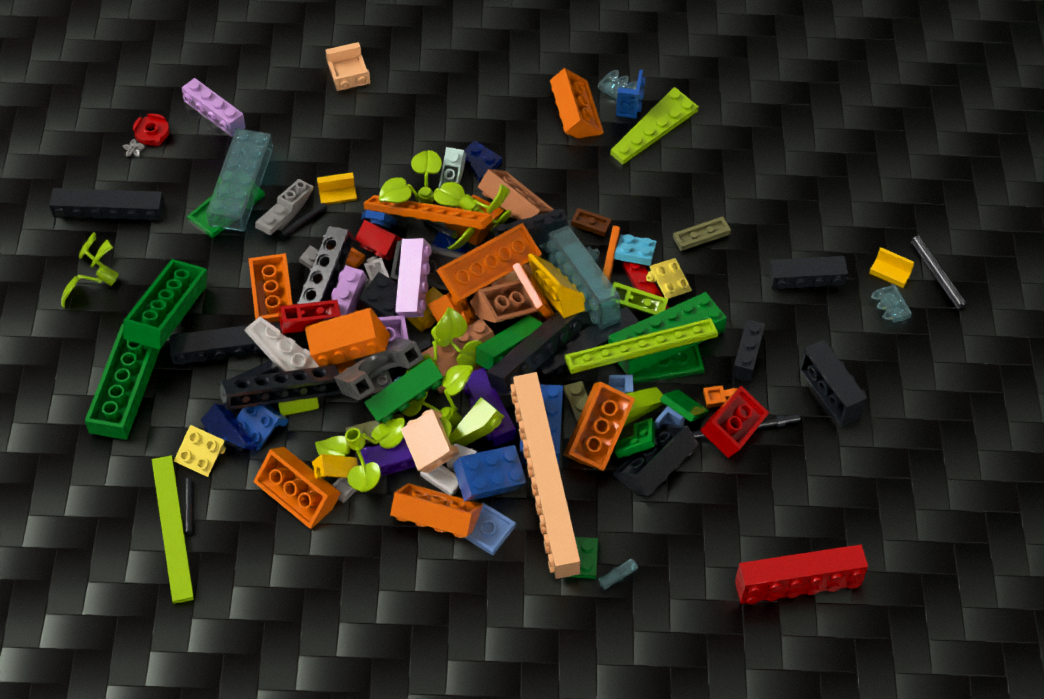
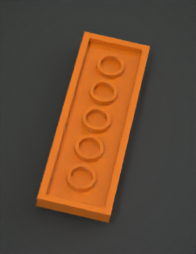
M521 223L445 264L436 271L456 303L479 289H483L515 271L513 265L516 263H520L522 266L529 263L528 254L532 253L539 257L542 253L524 224Z

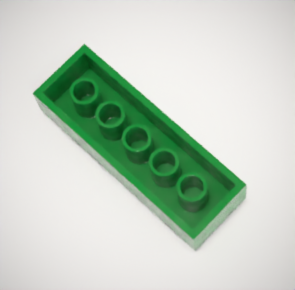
M171 259L124 319L123 339L151 348L161 349L206 288L207 269Z
M705 292L609 335L608 344L710 318L719 335L725 332L727 317ZM706 340L617 363L627 375H632L667 359L669 356H673L677 352L691 348L694 344H699Z
M122 324L87 413L85 424L90 434L127 440L160 349L123 339L124 324Z

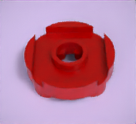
M154 113L147 114L148 117L143 119L142 117L138 118L133 125L136 141L145 145L160 146L170 132L166 119L162 115Z

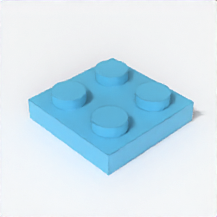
M621 234L614 259L651 266L657 241Z

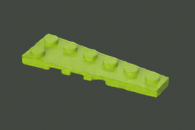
M674 87L611 149L610 155L623 165L698 112L699 106Z

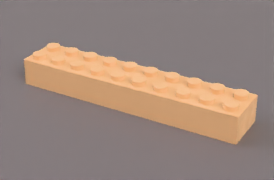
M537 372L514 376L513 384L510 385L511 398L515 406L516 421L519 424L520 439L523 441L524 457L527 459L529 478L531 477V488L533 496H535L537 515L540 518L541 533L545 534L543 535L546 554L550 553L548 554L550 573H554L556 579L580 574V558Z

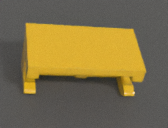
M321 454L312 461V466H314V475L317 479L326 476L347 478L349 471L353 467L358 466L355 457Z

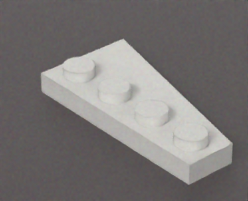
M262 317L257 318L244 330L278 366L281 372L319 367L311 357L310 351L306 348H301L290 337L284 336L280 333L279 329Z

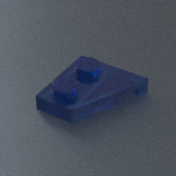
M473 141L464 150L466 160L470 163L472 171L477 175L478 182H481L488 169L495 170L502 163L501 156L477 141Z

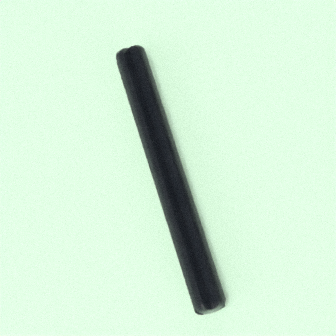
M921 236L913 237L911 243L957 309L964 308L967 304L966 300Z

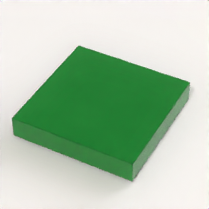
M680 390L665 393L660 399L662 403L690 422L706 417L709 410Z

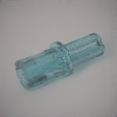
M630 559L617 568L614 566L613 570L598 578V582L606 590L614 583L623 581V578L637 570L638 566L634 560Z

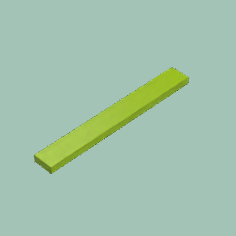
M710 318L566 354L565 361L571 374L715 338L718 337V331Z
M170 455L152 459L172 602L177 604L194 600L173 458Z

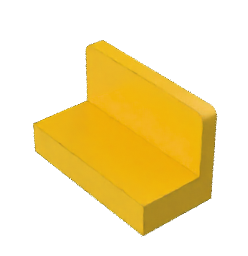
M353 172L317 178L321 204L330 205L357 200Z
M880 248L869 273L904 288L911 275L914 262Z

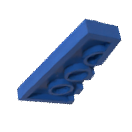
M365 210L361 220H367L380 227L390 229L391 225L397 226L398 220L386 213Z

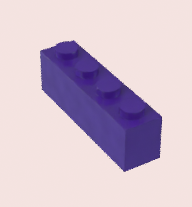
M485 368L473 371L462 389L464 395L467 394L469 397L468 401L471 409L481 397L505 416L497 428L485 435L487 441L491 440L495 447L514 440L516 429L498 393L494 388L490 387Z
M404 437L401 443L393 448L385 449L378 445L365 447L363 450H360L365 465L375 462L380 468L381 476L416 467Z

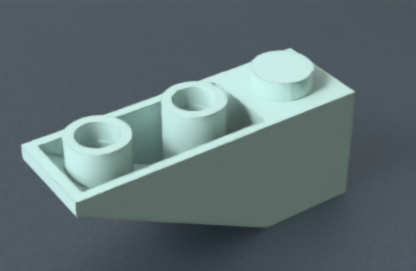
M446 147L439 189L446 182L460 184L466 159L464 150Z

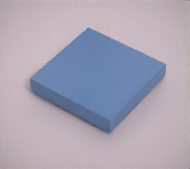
M482 503L481 513L474 530L465 539L493 556L514 530L516 522Z

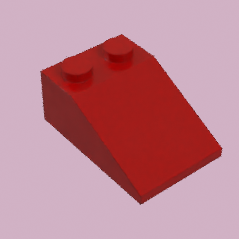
M740 386L712 415L700 431L729 458L742 448L769 412L747 390Z

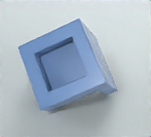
M609 375L608 385L625 394L633 392V375Z
M667 406L656 419L655 430L659 429L663 423L684 425L685 418Z

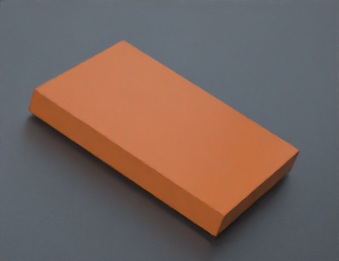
M520 263L513 265L535 307L549 319L554 315V312L534 277Z

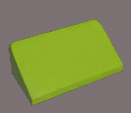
M317 397L278 403L280 413L284 416L319 408Z

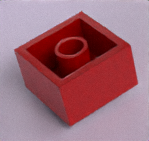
M364 220L355 238L356 241L360 242V247L389 261L392 258L394 259L397 241L403 239L367 220Z

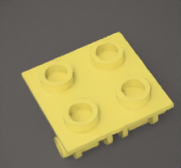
M676 258L649 266L651 271L646 275L647 281L651 283L657 281L666 299L692 291Z
M190 425L174 462L209 477L218 455L223 454L226 450V447L223 446L225 440Z

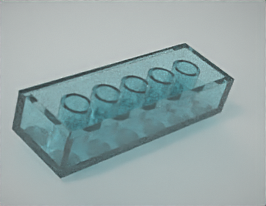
M236 128L206 211L209 226H220L226 229L245 231L273 150L271 134Z
M565 226L548 233L549 260L560 269L564 276H567L571 284H575L579 292L584 294L586 300L584 303L585 312L588 311L593 324H597L600 330L621 322L619 294L571 228Z

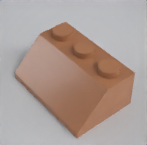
M521 280L479 289L470 301L478 318L494 323L539 312Z

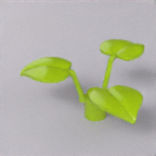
M430 150L418 153L411 161L412 169L416 173H425V187H422L418 194L410 184L406 185L405 179L398 177L386 181L379 194L380 202L402 203L409 200L412 191L416 200H419L420 203L433 204V201H436L440 205L449 207H460L458 204L465 196L462 186L455 182L442 184L441 188H436L434 193L428 187V173L437 174L442 166L439 155Z
M500 184L499 192L489 206L473 199L469 194H466L458 205L464 210L485 213L481 210V207H483L490 214L507 199L510 190ZM505 211L498 221L493 219L492 222L495 224L493 227L504 224L511 216L512 211ZM469 227L453 245L447 248L449 250H456L463 247L475 232L474 227ZM491 228L489 232L491 235H493V231Z
M95 232L91 234L88 241L83 245L79 259H82L84 254H86L93 260L91 268L97 263L100 266L96 272L98 278L84 275L75 276L62 294L61 305L63 308H65L66 298L80 279L96 281L98 283L103 281L112 286L119 275L118 272L99 261L105 253L113 249L109 240H106L101 245L95 257L89 253V247L96 240Z
M448 307L443 317L431 330L434 338L432 342L434 347L433 359L429 354L423 355L424 359L410 367L406 373L428 358H431L439 370L438 364L435 363L437 361V346L446 347L449 344L460 353L456 359L459 365L477 367L479 364L476 363V347L483 342L478 340L470 341L461 350L452 340L465 334L467 323L459 312Z
M456 365L451 367L444 375L442 385L446 388L444 393L451 407H444L440 411L424 401L428 395V392H425L426 396L423 399L412 401L409 403L410 407L402 413L407 417H413L419 413L422 405L441 412L443 416L440 421L449 438L452 428H456L462 421V415L457 412L458 408L454 405L450 395L454 396L463 389L474 367L470 365Z
M397 418L378 425L371 433L372 438L368 437L365 433L361 434L357 428H351L345 433V436H334L315 442L319 456L326 454L346 457V455L350 454V448L356 450L362 466L353 467L348 473L347 480L353 489L367 492L377 485L381 477V471L375 462L365 465L360 451L364 448L365 439L373 444L379 443L385 449L393 448L401 443L404 437L401 429L405 427L404 418Z

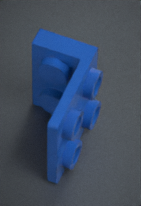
M639 69L636 89L618 88L616 116L636 119L637 112H641L642 101L639 100H642L644 96V89L641 87L645 86L646 78L642 76L643 70Z
M269 404L247 407L241 410L230 430L254 449L260 451L274 428L278 425L286 426L289 419Z

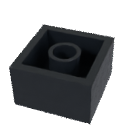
M378 272L359 297L356 310L360 311L371 308L377 317L397 316L398 314L395 310L398 283Z

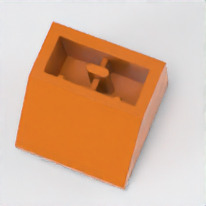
M450 292L428 304L437 322L443 317L448 307L459 312L464 317L467 326L477 320L476 313L469 306L467 298L456 303Z

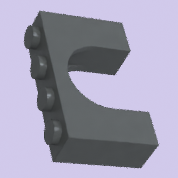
M397 337L388 343L386 351L367 356L335 376L334 379L342 394L360 400L375 390L370 380L376 375L398 366L409 369L423 360L424 357L416 342Z

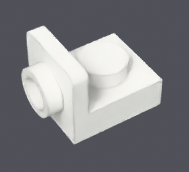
M374 256L366 260L367 263L364 266L371 281L378 272L389 278L382 258Z

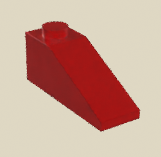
M338 300L280 306L278 318L281 333L286 334L304 331L306 326L340 317L341 314Z

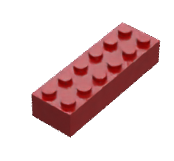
M862 544L739 563L735 584L741 604H755L762 600L775 601L782 597L795 598L801 594L815 595L821 591L828 590L829 592H834L840 588L848 587L849 589L859 587L862 585L868 564Z

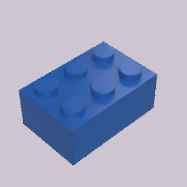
M515 445L461 456L453 463L464 502L516 491L527 483Z

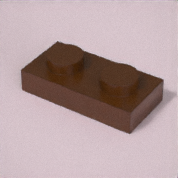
M577 208L571 220V226L604 237L612 223L610 218Z

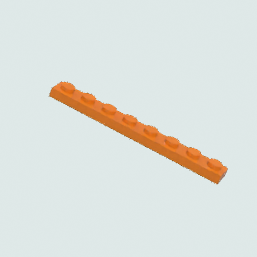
M377 195L372 196L363 203L366 210L384 212L388 215L396 214L402 217H414L418 220L426 219L431 222L438 221L445 224H456L461 227H474L475 229H484L493 221L492 214L408 200L402 203L380 202Z

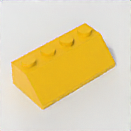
M532 253L528 254L532 276L545 298L563 318L585 311V296L577 290L575 284H571L567 276H564L560 269L556 268L552 263Z

